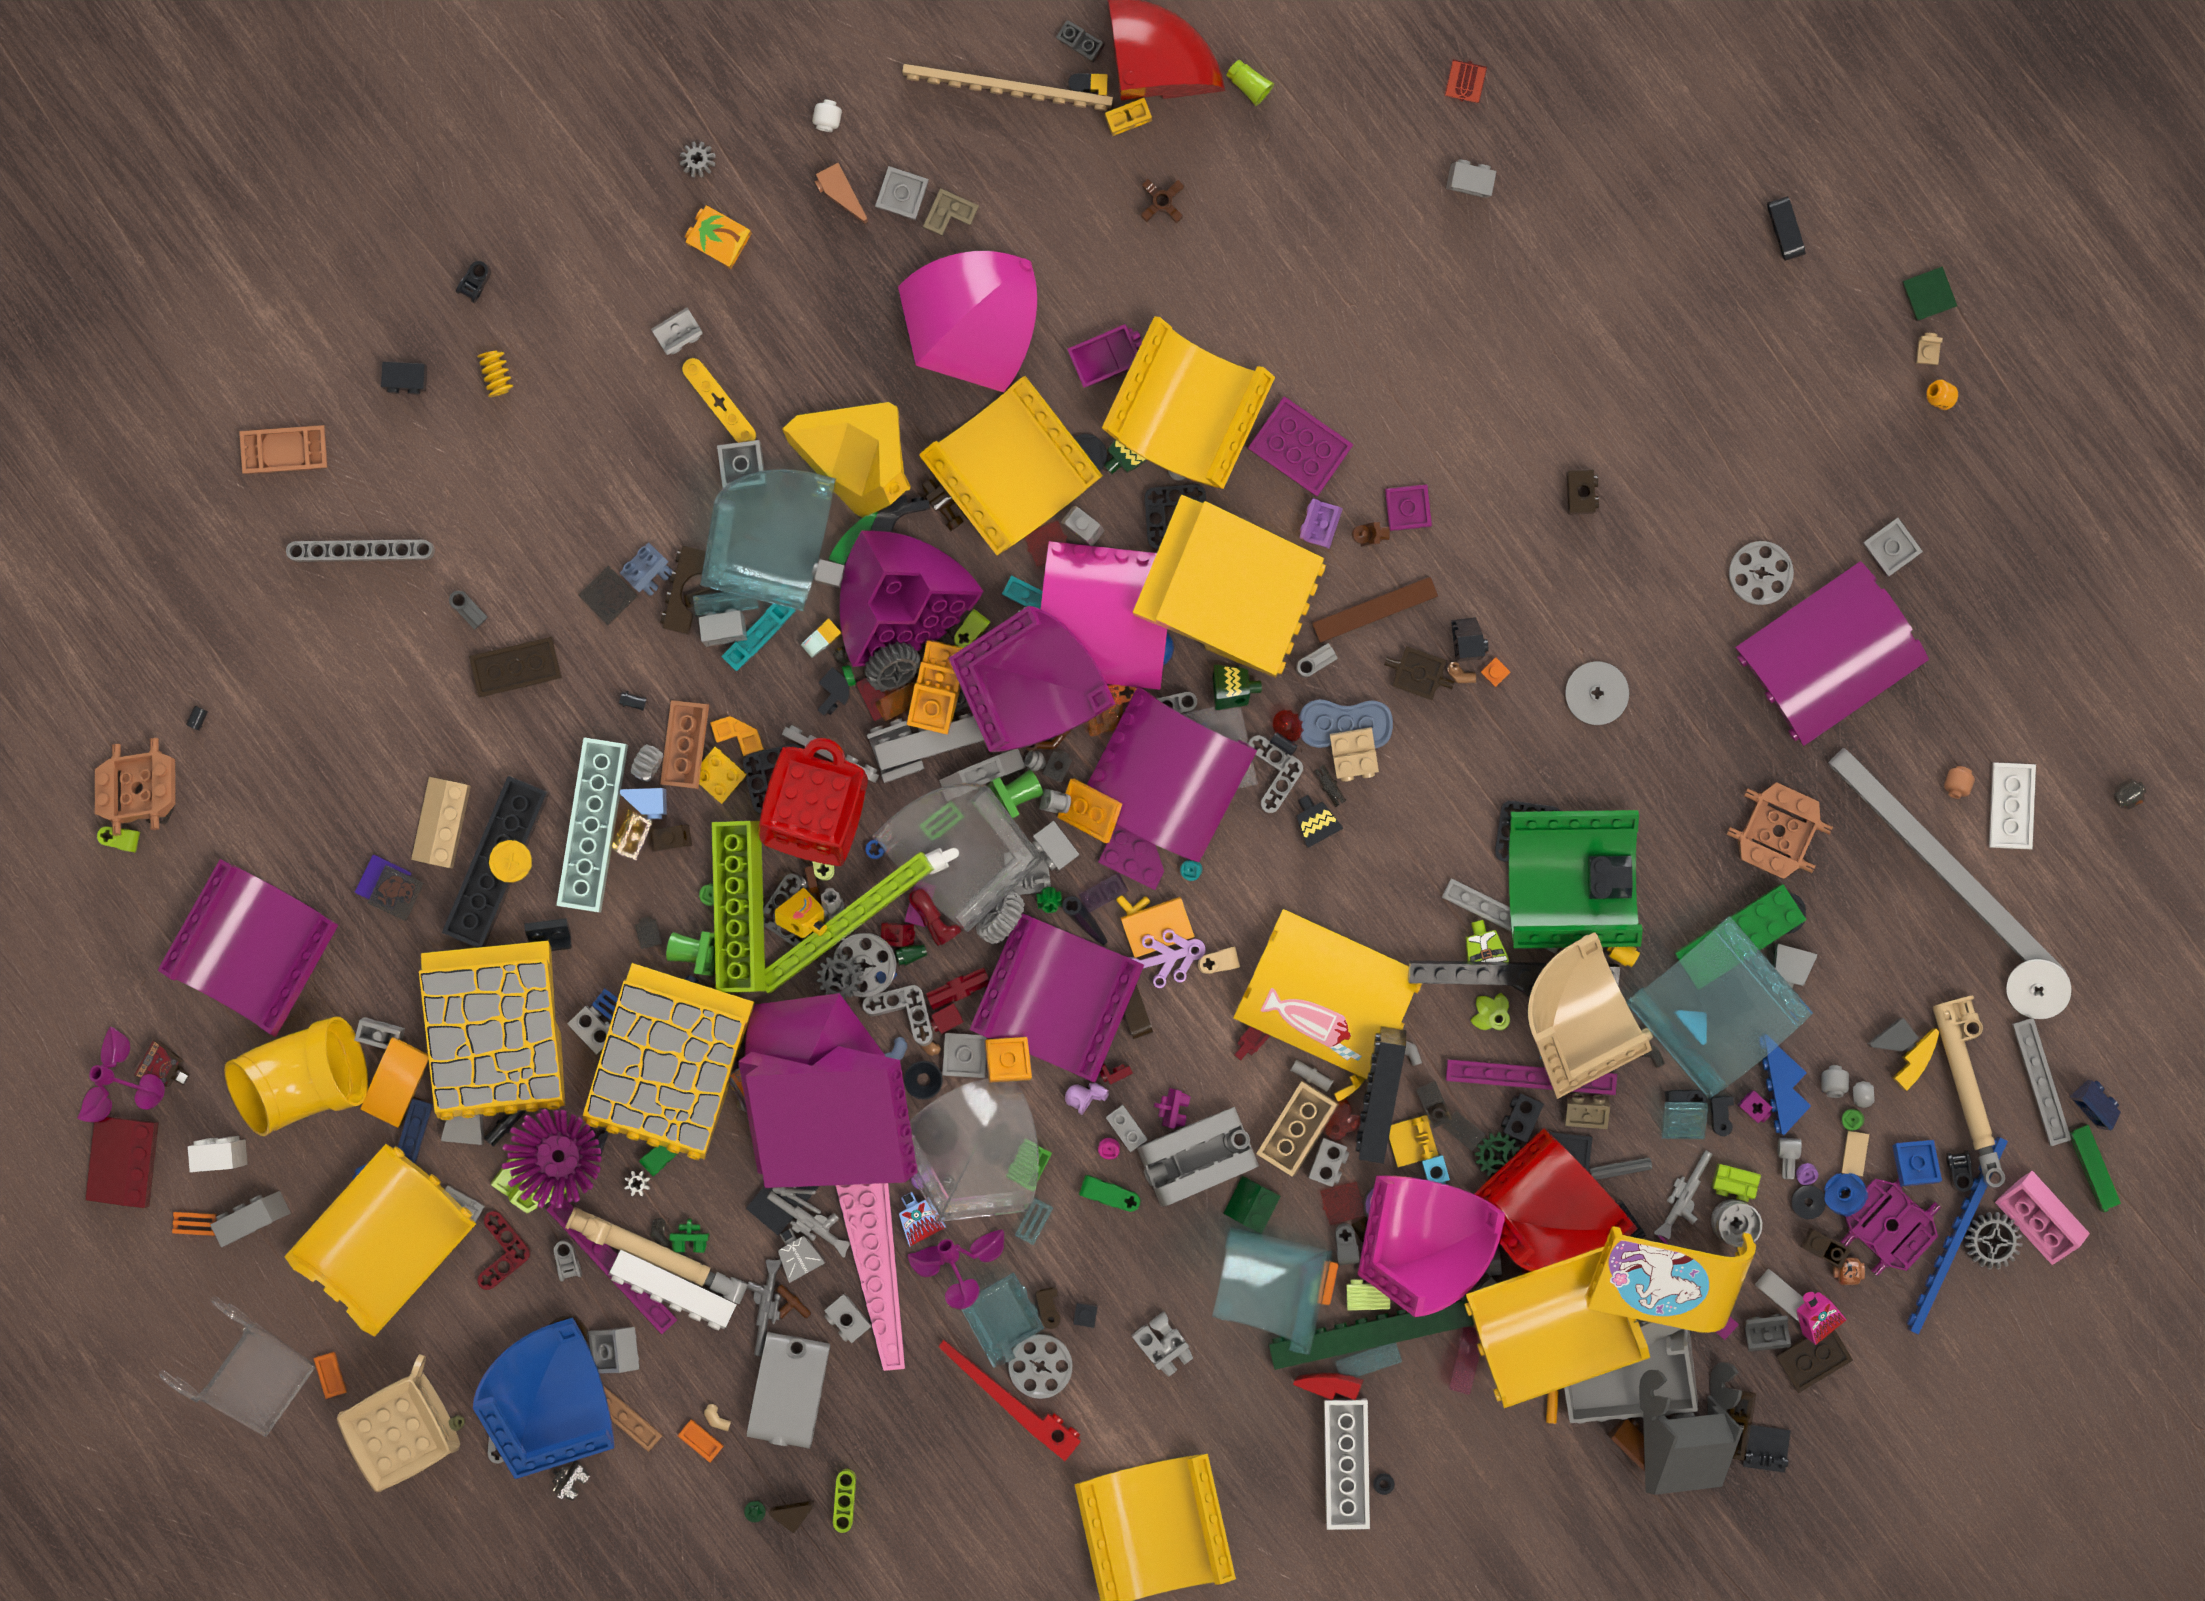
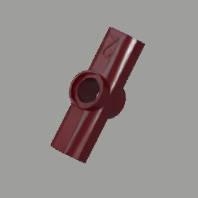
M980 968L966 976L962 975L946 982V985L930 991L926 995L934 1010L952 1001L956 1002L972 995V992L988 986L990 979L985 968Z

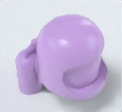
M1090 1083L1089 1089L1075 1084L1067 1090L1065 1102L1067 1105L1078 1109V1113L1083 1115L1092 1099L1106 1101L1109 1090L1097 1083Z

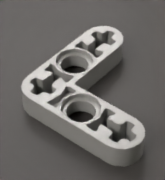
M1257 735L1250 739L1248 743L1254 748L1252 742L1260 739L1263 741L1262 746L1267 748L1269 744L1272 748L1267 752L1266 757L1262 756L1264 751L1258 749L1255 755L1280 771L1261 800L1262 809L1267 813H1274L1279 809L1300 777L1303 765L1294 756L1289 754L1286 756V752L1270 744V741ZM1277 750L1281 753L1282 759L1280 762L1274 763L1270 760V753ZM1289 763L1292 765L1294 763L1298 764L1299 772H1293L1291 778H1294L1293 782L1287 777L1281 776L1283 772L1287 775L1290 771ZM1279 780H1285L1288 783V789L1285 792H1279L1276 789V783ZM1271 790L1283 796L1281 800L1278 797L1274 801L1275 808H1266L1265 800H1270L1273 797V794H1270Z
M907 986L864 999L863 1009L869 1016H878L907 1008L915 1042L920 1046H927L932 1042L933 1033L923 992L918 986ZM911 991L919 994L916 996L918 1006H914L912 998H908L911 995ZM893 995L899 998L898 1004L896 1006H889L887 1004L888 998ZM881 998H883V1003L886 1007L882 1009V1005H878L874 1011L867 1008V1006H870L871 1001H874L875 1004L881 1003ZM917 1010L924 1012V1018L921 1021L913 1019V1013ZM927 1023V1026H923L925 1034H929V1036H926V1040L922 1041L921 1038H918L921 1035L919 1027L915 1029L914 1026H922Z

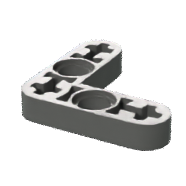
M792 872L784 877L764 907L763 914L764 926L795 947L802 940L798 937L793 940L792 937L795 935L793 933L789 935L784 934L782 927L778 926L775 920L767 922V916L765 915V913L769 914L773 908L777 909L780 906L776 903V896L778 894L785 895L787 900L792 897L788 891L781 889L782 886L784 889L789 886L788 878H796V884H798L797 887L794 885L789 892L795 895L801 889L803 884L802 877L798 873Z

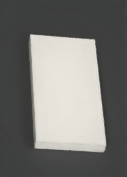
M1992 763L1990 848L2032 849L2036 765Z

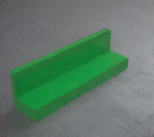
M2084 1125L2070 1131L2072 1145L2098 1208L2101 1212H2107L2109 1208L2117 1206L2121 1202L2089 1125Z

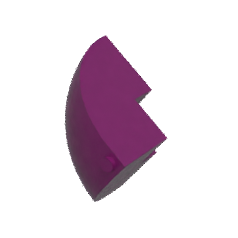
M861 530L847 559L840 591L841 631L845 649L852 666H866L865 663L869 661V657L875 655L874 651L881 650V647H887L889 643L893 645L895 642L899 644L905 642L906 644H911L918 651L922 649L921 645L926 643L927 640L932 639L936 641L947 633L945 629L952 627L954 624L957 625L961 621L959 617L966 610L970 611L981 597L983 590L970 573L958 562L923 541L898 533Z

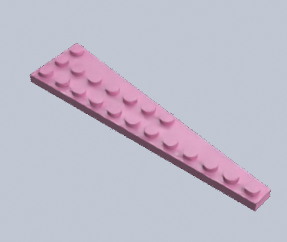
M889 1184L835 1185L883 1370L905 1369Z

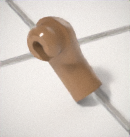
M1451 662L1447 667L1448 674L1456 683H1476V672L1465 673L1458 662Z
M920 1027L921 1035L919 1038L925 1041L926 1036H929V1034H925L923 1027ZM933 1041L927 1046H920L930 1056L938 1055L941 1050L940 1045L934 1044Z

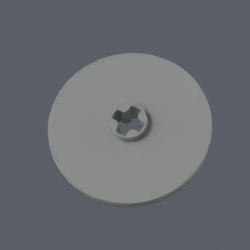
M1590 662L1580 666L1572 673L1566 685L1565 697L1570 711L1580 721L1591 725H1603L1614 721L1623 713L1629 700V687L1624 675L1613 665L1605 662ZM1596 687L1599 688V691L1603 692L1599 699H1595V695L1591 694L1592 691H1595Z

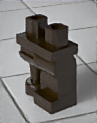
M931 479L922 485L929 503L948 520L946 526L950 532L964 522L961 516L955 517L950 506L956 504V502L942 485L937 488ZM957 505V507H958L959 510L962 512V514L964 515V517L968 520V518L966 517V515L963 513V511H962V510L960 509V507Z

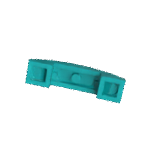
M780 596L746 632L747 640L735 642L721 657L738 671L778 632L796 610Z

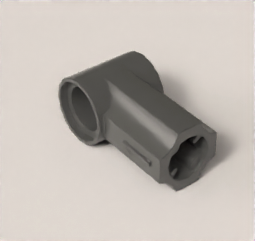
M454 591L450 595L449 604L474 630L488 618L467 593ZM458 594L463 595L465 598V603L462 606H457L454 603V598Z

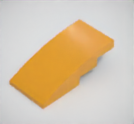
M927 640L917 683L914 686L907 725L943 734L949 733L961 689L949 657L963 649V647Z
M392 1037L367 1091L361 1110L399 1128L428 1064V1054Z

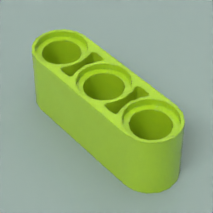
M850 1469L840 1471L836 1479L833 1526L840 1533L849 1531L853 1524L856 1474ZM843 1474L850 1475L852 1483L849 1485L843 1484L840 1479ZM841 1496H848L851 1503L848 1506H842L839 1503ZM846 1517L849 1525L847 1527H840L837 1519Z

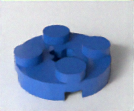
M1840 1173L1834 1175L1826 1183L1824 1198L1826 1204L1833 1212L1848 1217L1862 1209L1868 1199V1192L1864 1182L1853 1173ZM1843 1190H1845L1846 1192L1848 1190H1851V1192L1849 1193L1850 1196L1848 1198H1841L1843 1196L1841 1193Z

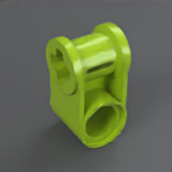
M973 609L956 632L954 638L955 645L963 648L968 646L981 636L991 621ZM968 635L967 640L969 643L964 642L960 644L959 636Z
M103 827L98 831L97 839L102 845L136 853L140 836L139 831L121 828V835L113 836L112 839H108V842L103 837V833H107L110 830L112 835V827Z

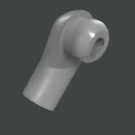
M1406 1041L1405 1055L1409 1056L1412 1066L1421 1064L1422 1061L1416 1045Z

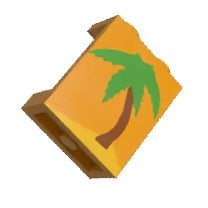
M706 205L704 209L701 208L695 218L697 222L694 228L690 227L685 235L687 239L686 244L690 247H695L723 263L727 268L732 269L752 232Z

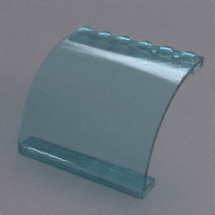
M1730 916L1723 920L1706 938L1647 987L1639 989L1626 1001L1708 1098L1713 1097L1740 1078L1780 1045L1813 1014L1810 1008Z

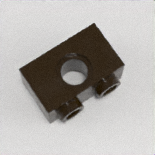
M1569 470L1567 472L1568 515L1594 514L1596 509L1599 508V496H1595V487H1598V475H1594V470ZM1586 487L1589 491L1588 497H1580L1578 495V488Z

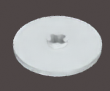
M2041 959L2029 960L2021 963L2011 972L2007 982V996L2012 1006L2021 1014L2034 1019L2051 1018L2062 1012L2068 1005L2071 997V982L2066 972L2055 963ZM2035 986L2038 987V988H2040V987L2042 986V987H2043V991H2042V992H2041V991H2037V992H2036V991H2035Z

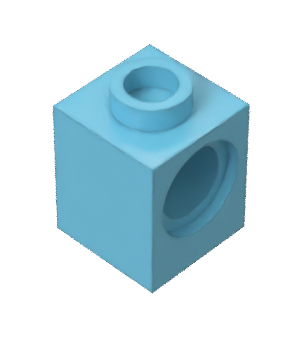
M1443 1155L1421 1161L1427 1180L1445 1185V1181L1450 1180ZM1435 1166L1440 1167L1442 1170V1174L1438 1178H1432L1430 1175L1431 1169Z

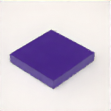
M373 854L354 893L379 904L377 902V889L383 881L392 875H399L404 879V882H408L412 873ZM389 898L386 899L387 904L381 906L394 911L399 899L395 900L393 907L389 906Z

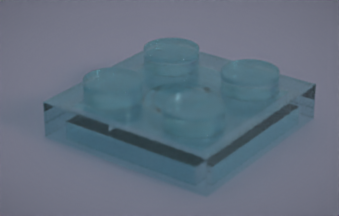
M1665 1102L1661 1131L1662 1139H1705L1708 1104Z

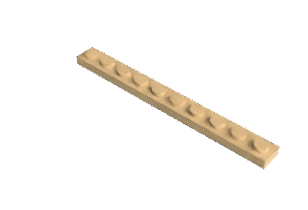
M908 64L903 65V76H907L906 79L911 81H919L920 78L927 79L928 83L939 85L940 82H946L948 86L961 88V85L969 86L970 90L981 91L982 88L989 89L990 93L999 95L1003 92L1011 93V96L1023 98V95L1032 96V99L1036 101H1044V98L1052 99V102L1064 105L1065 102L1074 103L1073 106L1086 108V105H1090L1099 111H1107V108L1112 109L1113 97Z

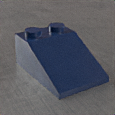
M2087 1080L2070 1098L2097 1128L2111 1131L2121 1113L2117 1108L2119 1104L2113 1097L2110 1096L2108 1098L2103 1093L2105 1089L2097 1080L2095 1082Z

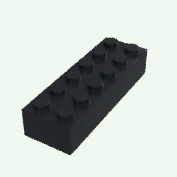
M1381 1026L1380 1034H1375L1374 1053L1371 1055L1370 1072H1368L1366 1083L1367 1090L1364 1093L1363 1111L1360 1114V1126L1355 1142V1151L1359 1152V1160L1384 1164L1406 1050V1030Z

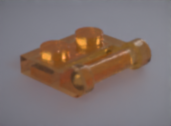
M1118 686L1109 688L1115 705L1102 712L1104 723L1097 724L1096 717L1088 721V733L1090 736H1096L1100 733L1116 729L1123 715Z

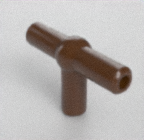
M782 1284L776 1288V1291L788 1301L779 1310L781 1319L793 1308L804 1318H808L811 1315V1312L799 1301V1298L792 1295Z

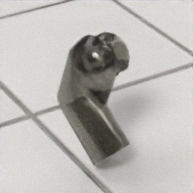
M1650 1045L1652 1051L1640 1056L1651 1058L1656 1068L1665 1064L1658 1048L1654 1045Z

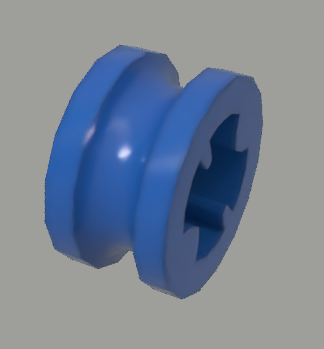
M872 840L867 843L865 851L870 858L879 859L884 855L885 847L882 842ZM872 844H876V846L879 844L881 846L879 849L880 854L875 856V853L871 855Z

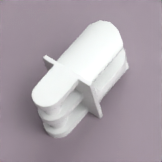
M941 848L927 853L925 856L935 869L929 874H934L948 868L947 862L959 856L958 849L951 848L942 852Z

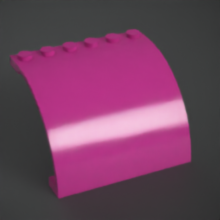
M1049 541L1041 610L1055 617L1076 636L1093 658L1106 684L1160 690L1167 629L1133 615V610L1157 553Z

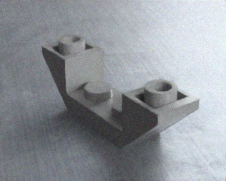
M1014 749L965 768L939 781L947 800L991 782L998 777L1007 776L1026 767L1019 750Z

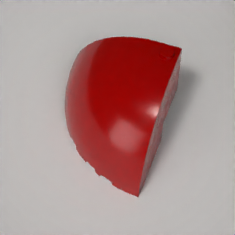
M1107 0L1121 100L1162 95L1163 99L1225 91L1223 77L1212 50L1204 38L1186 20L1174 12L1150 2L1141 0Z

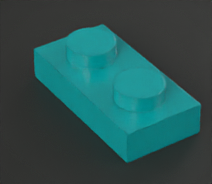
M1011 575L1002 595L1025 607L1033 606L1041 609L1043 591Z

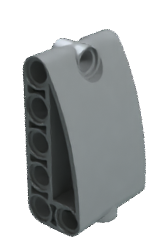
M1235 1107L1137 1147L1145 1167V1177L1149 1185L1153 1186L1161 1207L1173 1204L1259 1166L1250 1145V1137L1245 1132ZM1236 1134L1241 1135L1243 1139L1240 1146L1234 1142Z
M767 1332L747 1437L766 1440L775 1445H793L810 1449L829 1356V1343ZM800 1342L803 1346L802 1352H794L792 1350V1343Z

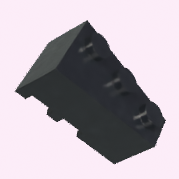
M1477 618L1451 620L1455 661L1479 660L1485 657V653L1489 652L1488 640L1483 638Z

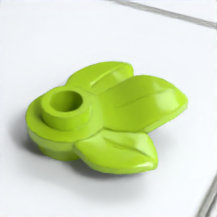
M1499 993L1494 1000L1487 996L1477 997L1476 1007L1479 1014L1471 1019L1472 1024L1481 1030L1493 1028L1501 1031L1506 1029L1510 1024V1016L1507 1013L1509 1009L1508 999L1502 993ZM1498 1016L1503 1017V1021L1501 1023H1496V1018Z

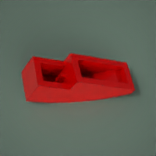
M1323 1372L1297 1376L1293 1385L1330 1400L1334 1399L1336 1393L1356 1400L1364 1380L1350 1375Z

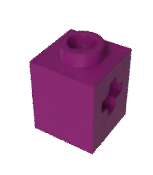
M1751 1090L1737 1105L1755 1123L1760 1121L1764 1123L1772 1114L1769 1112L1772 1107L1754 1090ZM1760 1103L1759 1109L1761 1111L1752 1112L1754 1109L1752 1105Z

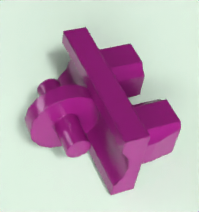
M1169 1088L1168 1096H1162L1161 1103H1154V1107L1159 1108L1158 1117H1163L1162 1126L1174 1129L1175 1126H1185L1186 1115L1178 1114L1179 1105L1188 1107L1191 1098L1189 1095L1182 1093L1180 1090Z

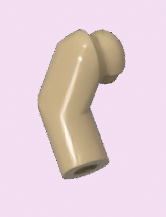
M707 1405V1408L704 1410V1416L709 1425L728 1431L731 1421L719 1418L716 1405Z

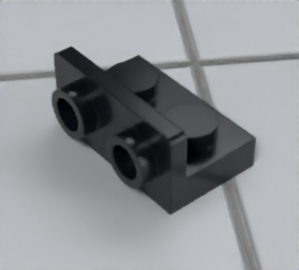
M567 918L524 924L528 943L549 941L551 951L572 948L571 930Z

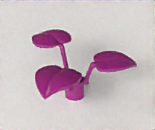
M109 1027L102 1045L101 1061L103 1064L101 1066L95 1065L90 1070L89 1077L91 1081L95 1082V1085L99 1087L90 1089L84 1097L81 1111L77 1117L81 1121L98 1122L108 1116L112 1108V1101L107 1097L109 1092L103 1085H109L113 1081L138 1089L135 1094V1103L144 1110L154 1108L164 1097V1084L155 1075H144L140 1080L139 1086L115 1078L113 1071L109 1068L116 1067L117 1062L121 1063L126 1060L130 1052V1042L124 1034L113 1027Z
M1003 1229L993 1231L978 1238L970 1247L971 1253L961 1248L959 1244L954 1245L952 1240L945 1239L938 1246L928 1247L916 1253L908 1254V1260L913 1270L922 1277L934 1276L939 1272L940 1265L945 1264V1262L950 1263L959 1283L953 1284L947 1289L945 1300L952 1308L966 1309L977 1300L980 1289L974 1279H968L963 1282L955 1265V1262L959 1259V1251L973 1259L979 1258L981 1262L993 1261L1003 1252L1004 1231Z

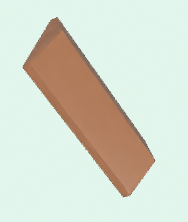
M671 700L661 785L698 789L709 710L708 704Z

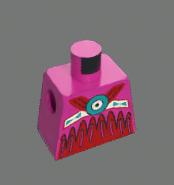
M1813 1292L1806 1293L1803 1296L1805 1303L1796 1311L1803 1336L1815 1345L1846 1321V1318L1836 1306L1820 1292L1816 1294Z

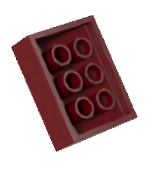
M106 1117L101 1121L94 1122L85 1200L139 1208L150 1206L159 1122Z

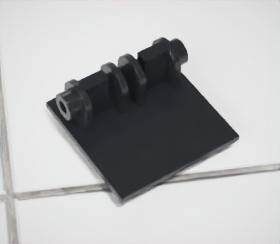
M1751 1425L1743 1467L1785 1473L1786 1467H1788L1787 1455L1791 1430Z

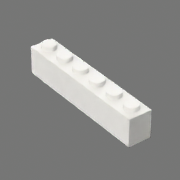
M623 1250L619 1251L608 1274L612 1276V1281L623 1285L625 1282L631 1285V1290L642 1294L644 1291L651 1295L650 1299L658 1303H662L663 1300L670 1304L669 1308L677 1312L684 1310L689 1313L688 1316L699 1322L703 1319L709 1322V1327L718 1331L720 1328H726L736 1307V1304Z

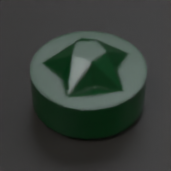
M757 1500L749 1502L744 1510L747 1520L754 1523L761 1521L766 1514L765 1505Z

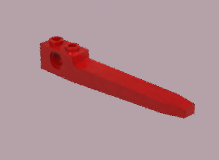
M945 1339L940 1343L938 1347L1026 1430L1061 1459L1067 1460L1081 1442L1079 1438L1081 1434L1073 1427L1069 1429L1062 1424L1064 1420L1055 1413L1053 1415L1048 1413L1042 1419ZM1055 1430H1061L1064 1433V1438L1056 1441L1052 1438V1433Z

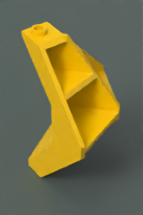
M890 402L797 415L782 429L793 449L855 514L862 518L891 505L906 490H910L911 486L904 474L899 412L897 406Z

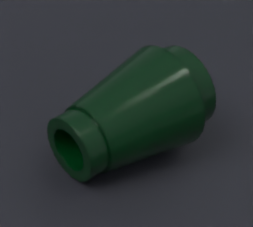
M924 944L908 945L894 949L898 966H907L927 956Z

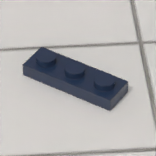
M412 1098L398 1148L404 1152L405 1157L416 1164L433 1104Z

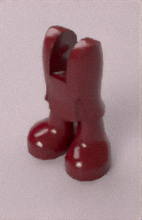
M924 889L914 890L909 894L910 904L921 916L924 926L928 927L932 939L937 946L945 944L962 931L958 925L946 926L939 918L941 916L940 912Z

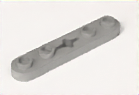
M793 725L790 728L785 727L782 735L803 746H806L811 740L817 739L812 735L806 738L801 735L802 730ZM824 749L816 751L818 754L833 761V756L829 751ZM848 754L845 758L846 761L858 765V759ZM867 764L865 767L858 765L864 769L868 780L876 783L879 777L876 774L877 769Z

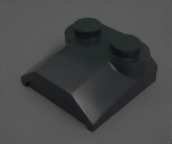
M1588 856L1589 899L1632 898L1633 876L1631 856Z

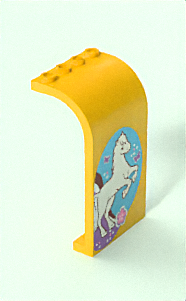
M1612 1226L1585 1296L1587 1307L1591 1310L1696 1332L1709 1333L1719 1331L1728 1322L1754 1257L1756 1244L1751 1234L1743 1232L1742 1247L1737 1246L1738 1252H1735L1736 1257H1724L1622 1235L1621 1228Z

